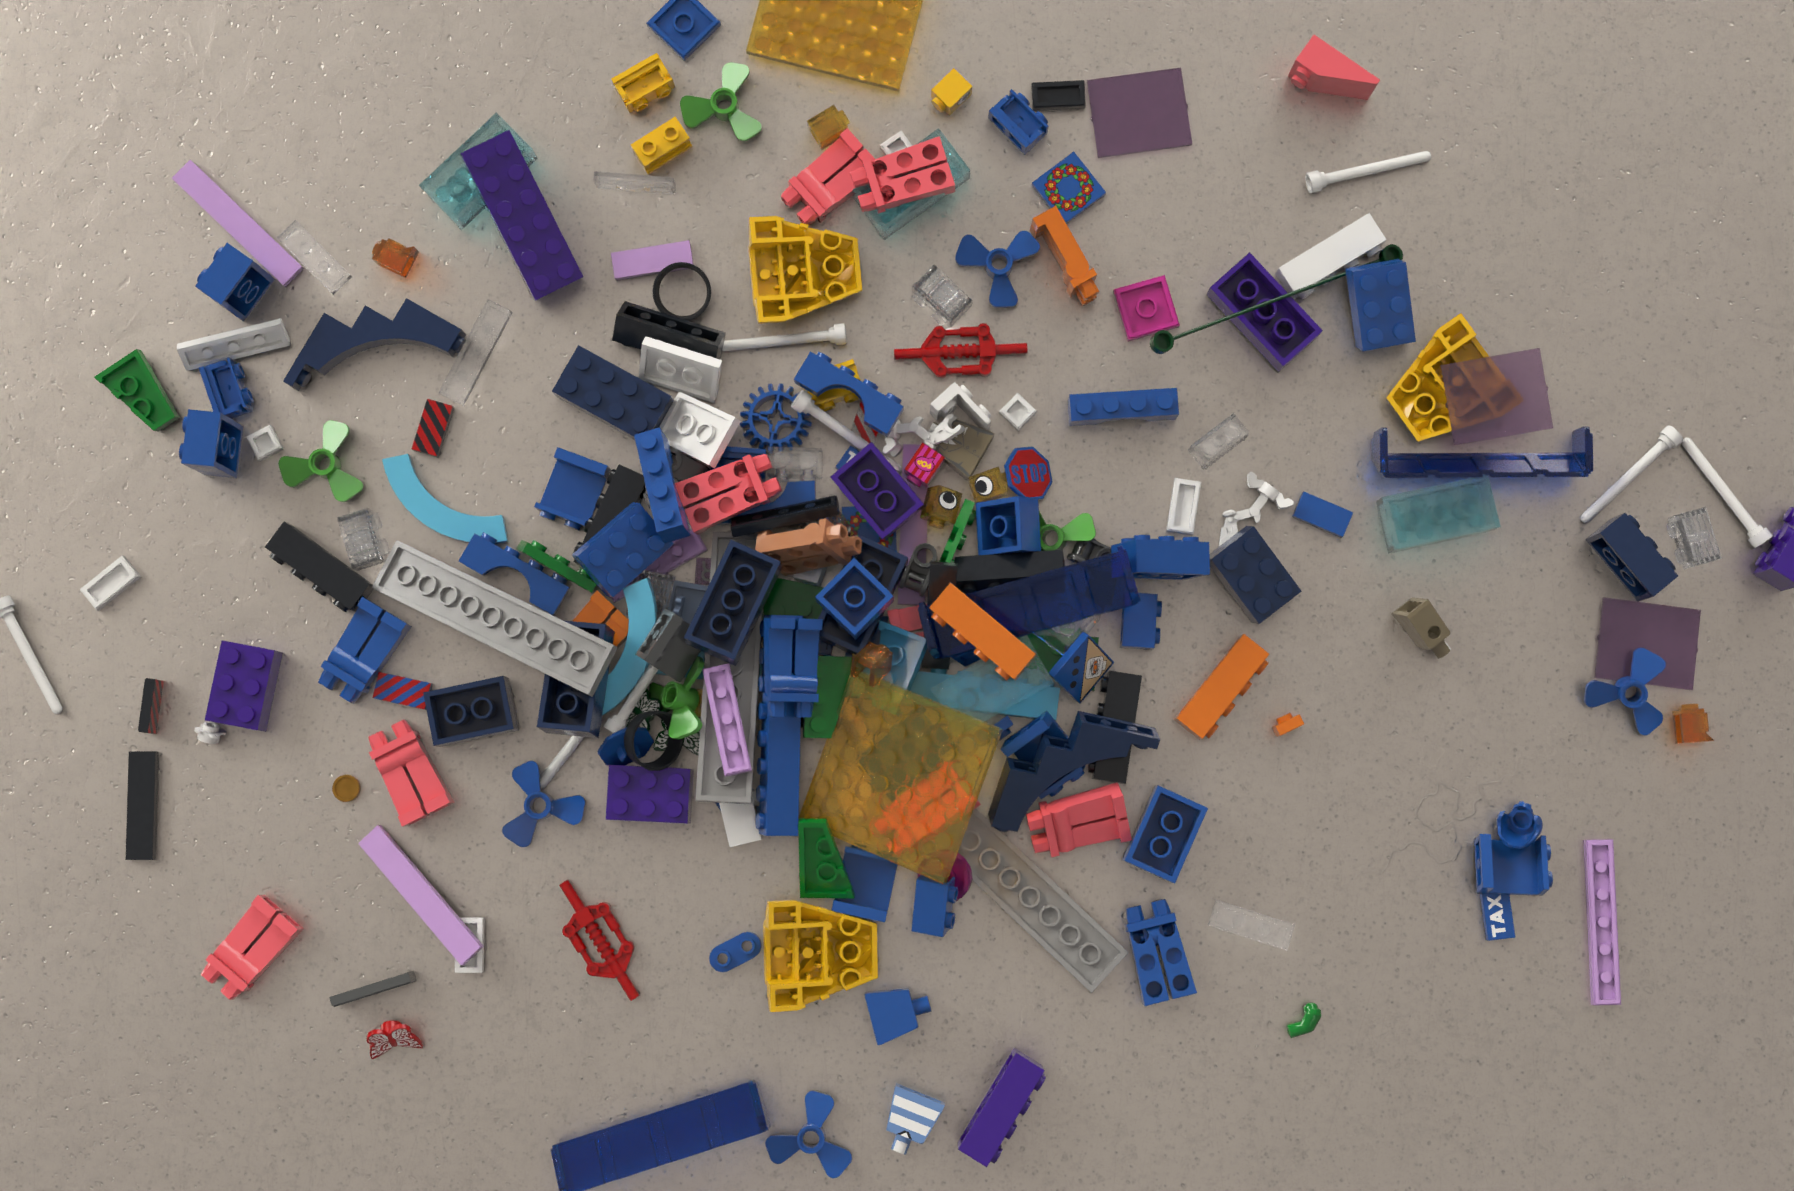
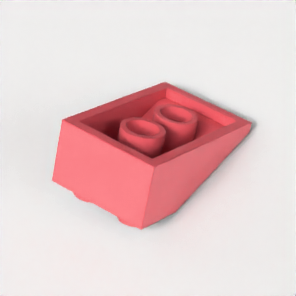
M1316 35L1312 36L1301 51L1288 74L1291 82L1300 89L1305 88L1310 92L1363 100L1369 99L1380 81L1376 76Z

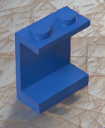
M557 447L554 458L557 460L541 502H536L534 507L541 511L539 516L551 521H555L556 517L565 520V526L579 531L580 527L585 528L589 518L593 517L596 510V502L604 489L611 469L605 464Z
M1045 711L1007 738L1001 747V751L1006 757L1014 753L1018 760L1033 763L1042 734L1063 739H1069V737L1049 712ZM1085 765L1056 780L1039 798L1043 799L1047 795L1053 797L1063 789L1064 783L1069 780L1071 782L1078 780L1085 773L1083 771Z
M1479 834L1474 840L1477 894L1543 896L1549 890V887H1552L1553 875L1551 871H1548L1551 847L1546 842V836L1541 835L1533 844L1522 849L1509 848L1501 840H1491V834Z
M852 842L851 847L845 846L843 864L853 887L855 898H835L832 911L885 922L899 857H894L895 852L892 850L879 848L878 853L867 851L868 845Z

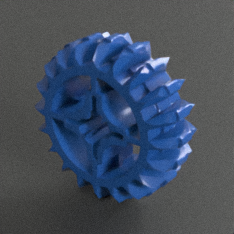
M779 383L778 391H774L773 385L768 384L769 392L764 393L763 388L759 387V397L753 393L749 394L753 403L751 404L746 401L743 403V406L749 412L742 411L740 416L748 420L742 421L740 426L741 428H750L743 435L745 438L754 436L749 442L752 447L760 442L758 449H765L768 446L769 455L772 456L774 454V448H778L779 454L784 455L783 447L788 446L789 451L793 452L794 447L791 443L795 441L797 445L801 446L803 442L799 435L803 437L809 436V433L803 427H812V422L804 419L812 415L801 412L798 413V418H792L791 415L785 414L783 412V400L792 405L799 393L792 397L793 387L790 386L785 393L783 392V384ZM775 400L770 410L757 413L759 407L765 402ZM778 408L780 419L784 418V420L778 421L774 430L772 420L768 421V419L775 417ZM754 421H760L762 424L769 426V439L757 432ZM795 426L790 435L777 440L783 428Z

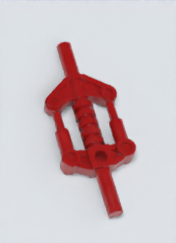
M985 323L979 324L976 327H960V329L945 330L942 326H936L921 345V348L894 349V360L922 358L925 365L940 379L946 377L947 374L962 373V375L988 377L991 374L996 355L1026 354L1028 349L1027 343L995 344V340L990 333V327ZM945 336H978L979 345H976V343H973L972 346H969V344H965V346H962V344H958V346L951 344L950 347H947V345L940 347V343ZM962 356H965V358H969V356L977 358V356H980L979 365H962L961 368H947L940 360V357H944V359H948V357L955 359V357H958V359H961Z
M566 880L559 885L576 912L568 924L563 927L562 933L565 937L569 938L577 953H580L587 963V973L590 976L617 978L630 1001L640 996L625 972L629 966L635 946L633 942L625 939L619 929L620 925L611 912L610 904L602 902L598 905H588L585 907L570 881ZM600 917H603L611 932L614 931L621 942L618 954L616 955L613 953L615 950L610 948V942L606 941L607 937L602 935V929L599 930V924L594 922ZM583 927L586 928V934L589 933V939H593L594 947L597 946L598 949L596 950L598 953L601 952L602 955L600 956L602 959H605V962H593L585 950V944L577 933Z

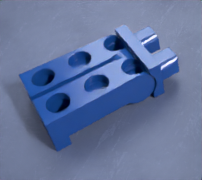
M364 597L359 601L358 609L339 642L330 653L327 661L324 660L320 666L324 671L318 681L319 684L329 690H333L339 679L343 680L347 684L339 696L353 704L362 693L368 694L371 689L370 685L412 627Z
M763 618L764 685L766 692L763 693V701H768L769 717H786L787 702H795L794 717L812 716L813 702H819V694H816L818 686L817 664L819 633L822 630L823 619Z
M1166 899L1150 902L1154 917L1144 919L1141 905L1126 908L1127 924H1125V928L1129 935L1142 1004L1144 1006L1169 1000L1156 946H1158L1170 998L1176 999L1197 993L1175 923V913L1170 911Z

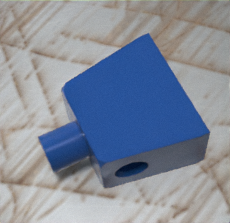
M909 988L870 991L864 994L877 1045H882L918 1028L916 1016L932 1012L928 996L912 999Z

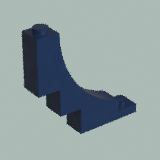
M407 298L393 321L366 305L352 328L323 313L283 382L299 391L301 387H305L309 382L312 369L325 376L345 359L367 349L383 345H419L441 351L453 357L456 352L459 353L463 349L466 342V334L462 329Z
M1078 711L1069 739L1042 734L1033 763L1009 757L1006 758L988 813L991 827L1002 832H1008L1009 830L1018 832L1024 816L1034 801L1056 780L1081 766L1109 758L1127 757L1131 744L1140 749H1157L1160 737L1156 728Z

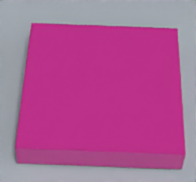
M1165 275L1113 290L1128 341L1153 335L1160 330L1167 331L1180 326Z

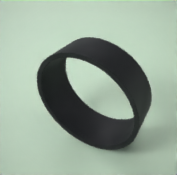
M678 262L666 266L659 272L653 284V299L659 311L687 321L700 316L708 307L711 299V285L706 274L700 268L690 263ZM688 268L694 270L703 278L706 284L707 297L705 303L700 310L692 315H675L669 312L661 302L659 295L661 281L674 269Z
M664 711L643 712L635 716L626 728L624 735L625 751L636 764L647 770L660 771L669 767L678 758L682 749L683 738L674 739L668 735L667 747L658 759L649 763L640 762L634 750V737L641 722L651 715H656L664 721L669 731L672 717L670 713Z

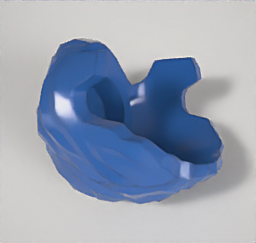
M1519 801L1518 804L1513 806L1509 814H1505V811H1501L1498 814L1497 832L1499 839L1505 846L1522 849L1535 842L1542 831L1543 823L1540 816L1534 815L1531 804Z

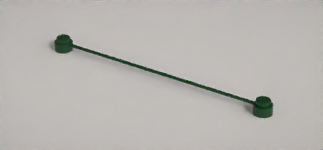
M1390 244L1379 253V259L1367 264L1394 259L1402 260L1403 252L1397 245ZM1346 271L1172 336L1168 331L1160 330L1150 338V347L1157 354H1165L1172 349L1176 339L1346 276Z

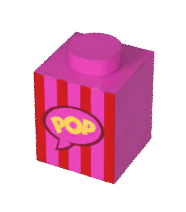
M922 442L904 469V473L908 475L906 479L917 487H920L922 484L927 488L944 463L945 457Z

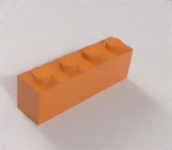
M951 582L929 607L934 612L931 617L942 627L946 624L950 625L955 630L952 635L964 645L969 641L975 646L976 649L973 653L985 663L989 659L997 665L995 671L1005 680L1012 677L1016 681L1037 656L1036 653Z
M1245 634L1241 635L1174 720L1199 740L1205 736L1209 739L1219 727L1216 721L1220 716L1227 717L1235 707V704L1232 702L1238 694L1243 696L1250 688L1252 683L1249 680L1254 673L1260 675L1269 662L1265 659L1269 656V653Z

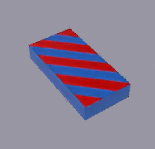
M379 672L373 698L426 710L423 692L431 691L433 684Z

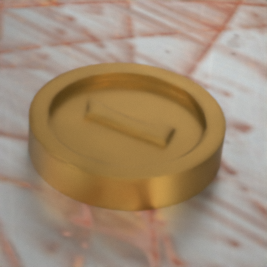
M339 776L333 783V794L340 801H353L360 793V783L354 776Z

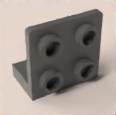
M664 609L635 655L677 682H681L701 650L687 645L684 640L690 624L675 613Z

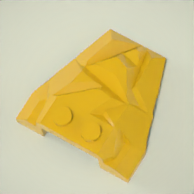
M778 216L749 217L748 253L753 305L756 310L758 324L787 322L862 292L858 238L826 229L824 231L808 227L809 225L804 223L795 224L784 221V218Z
M1462 313L1435 332L1431 340L1386 398L1417 442L1502 417L1524 401L1511 381L1505 379L1475 336L1477 334Z
M797 900L767 901L766 920L763 923L764 980L767 985V999L770 1012L797 1011L805 1008V1005L819 999L825 1000L830 998L829 995L843 989L847 991L878 978L876 922L834 912Z

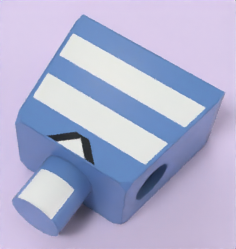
M896 1083L886 1128L887 1131L896 1134L891 1149L906 1155L911 1140L923 1144L942 1113L945 1102Z

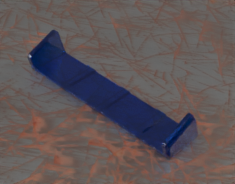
M1583 426L1572 432V452L1388 453L1387 427H1381L1374 432L1371 439V457L1379 473H1382L1385 478H1427L1428 475H1434L1438 478L1483 477V475H1489L1490 477H1537V474H1543L1545 477H1588L1593 472V434L1590 433L1589 426Z
M1118 546V552L966 594L967 597L1016 638L1080 621L1091 616H1098L1130 607L1141 601L1127 551L1122 546ZM925 602L919 603L918 612L928 651L934 659H944L976 649L969 641L964 645L952 635L955 630L950 625L946 624L942 627L931 617L934 613L929 608L931 605L926 606Z
M753 1079L738 1086L564 1142L555 1143L552 1145L551 1155L559 1191H584L766 1132L770 1129L771 1124L758 1082H755Z

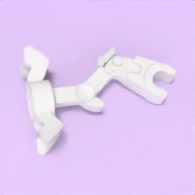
M948 414L932 433L921 426L924 420L922 417H916L911 423L901 424L898 419L889 436L885 437L887 445L883 447V453L888 454L890 452L892 457H896L903 448L898 441L901 434L913 432L925 440L927 446L936 450L935 445L943 441H950L961 434L965 427L959 424L952 429V422L958 418L955 414Z
M1250 472L1247 474L1248 487L1256 488L1261 494L1251 508L1237 512L1231 509L1222 514L1226 519L1224 526L1221 527L1219 546L1238 533L1237 521L1253 517L1255 523H1258L1261 517L1260 510L1268 499L1275 502L1278 509L1288 508L1294 502L1289 498L1284 499L1283 494L1264 480H1258L1257 475Z

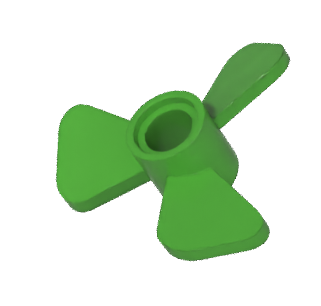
M726 63L722 68V88L715 90L711 95V99L689 95L683 96L680 100V107L685 125L690 129H694L715 115L721 121H730L735 136L740 141L746 142L759 134L762 130L761 123L739 110L735 95L748 78L750 73L749 67L745 64ZM723 100L731 102L730 107L727 109H720L718 104Z
M333 420L327 421L323 426V449L313 451L309 459L290 456L281 457L278 464L284 483L289 487H296L314 474H317L324 479H328L335 499L340 502H347L360 493L364 487L363 482L342 471L341 461L335 455L349 435L350 429L348 425ZM329 458V467L325 470H320L321 460Z
M1039 511L1041 551L1062 550L1066 546L1067 541H1091L1096 536L1093 518L1088 513L1080 514L1063 528H1060L1053 524H1046ZM1051 531H1055L1058 534V541L1056 544L1049 546L1046 543V535Z
M697 656L684 684L674 681L667 683L665 687L654 682L650 684L651 698H657L661 701L663 705L662 711L669 712L673 710L668 735L671 738L682 739L699 732L702 728V722L694 712L699 703V693L696 689L691 688L704 667L702 657Z

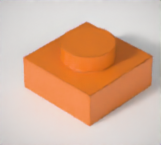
M1290 712L1277 718L1278 724L1273 726L1272 729L1276 737L1304 725L1300 714L1293 717Z

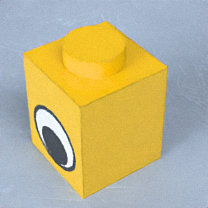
M953 68L931 89V102L938 111H945L950 116L972 95V85Z

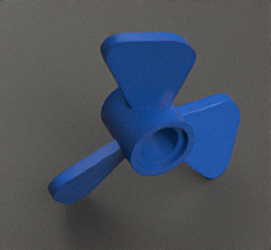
M1020 231L1007 250L996 248L989 251L973 235L968 234L962 238L955 260L959 266L985 267L988 276L993 279L989 296L990 304L996 308H1010L1016 306L1018 302V297L1008 278L1012 270V264L1014 261L1037 254L1040 250V244L1028 231ZM996 259H1002L1005 261L1006 267L1001 270L995 269L992 266V262Z
M1645 648L1635 649L1632 655L1630 676L1620 678L1615 685L1597 680L1588 682L1585 687V704L1593 708L1618 699L1625 706L1632 708L1638 732L1641 735L1650 734L1662 723L1663 715L1658 709L1647 702L1648 691L1644 685L1665 669L1666 663L1664 659ZM1635 686V695L1630 698H1626V690L1630 687Z
M528 761L514 768L512 777L528 796L524 801L525 812L505 824L502 828V833L507 839L519 847L529 846L532 842L538 819H546L551 815L572 825H577L582 821L586 805L584 797L575 795L554 800L548 793L541 792L540 769L535 761ZM538 798L544 799L546 803V808L542 813H537L533 808L534 801Z
M809 1091L805 1096L807 1124L802 1126L798 1135H771L766 1139L765 1145L771 1161L775 1164L783 1163L800 1149L808 1154L816 1153L826 1174L830 1178H837L851 1163L852 1154L845 1148L825 1141L826 1134L822 1125L833 1109L834 1099L828 1094ZM808 1131L816 1132L819 1136V1142L815 1145L807 1144L804 1140V1134Z

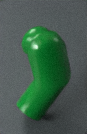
M1306 1004L1303 1008L1305 1014L1302 1020L1286 1025L1290 1038L1314 1031L1321 1019V1010L1318 1009L1317 1004Z

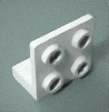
M955 382L930 405V414L936 421L941 417L945 419L948 414H952L956 410L955 406L958 405L978 427L989 431L992 422L989 419L991 417L989 411L981 404L977 406L971 400L973 397L971 392L964 385L959 387Z

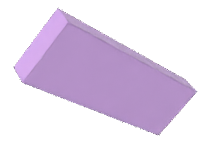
M689 240L611 253L616 281L659 274L662 269L673 263L686 262L693 264ZM678 268V269H674V270H672V271H670V272L679 271V270H685V269H688V268Z

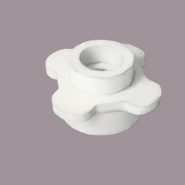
M204 722L200 727H195L194 729L198 733L197 739L208 744L219 743L220 736L226 734L225 730L219 729L220 726L213 722Z

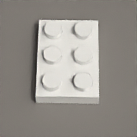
M645 336L641 348L638 378L654 385L677 392L680 391L686 395L714 403L718 394L722 360Z
M679 391L659 427L667 437L671 448L677 449L715 469L741 421Z

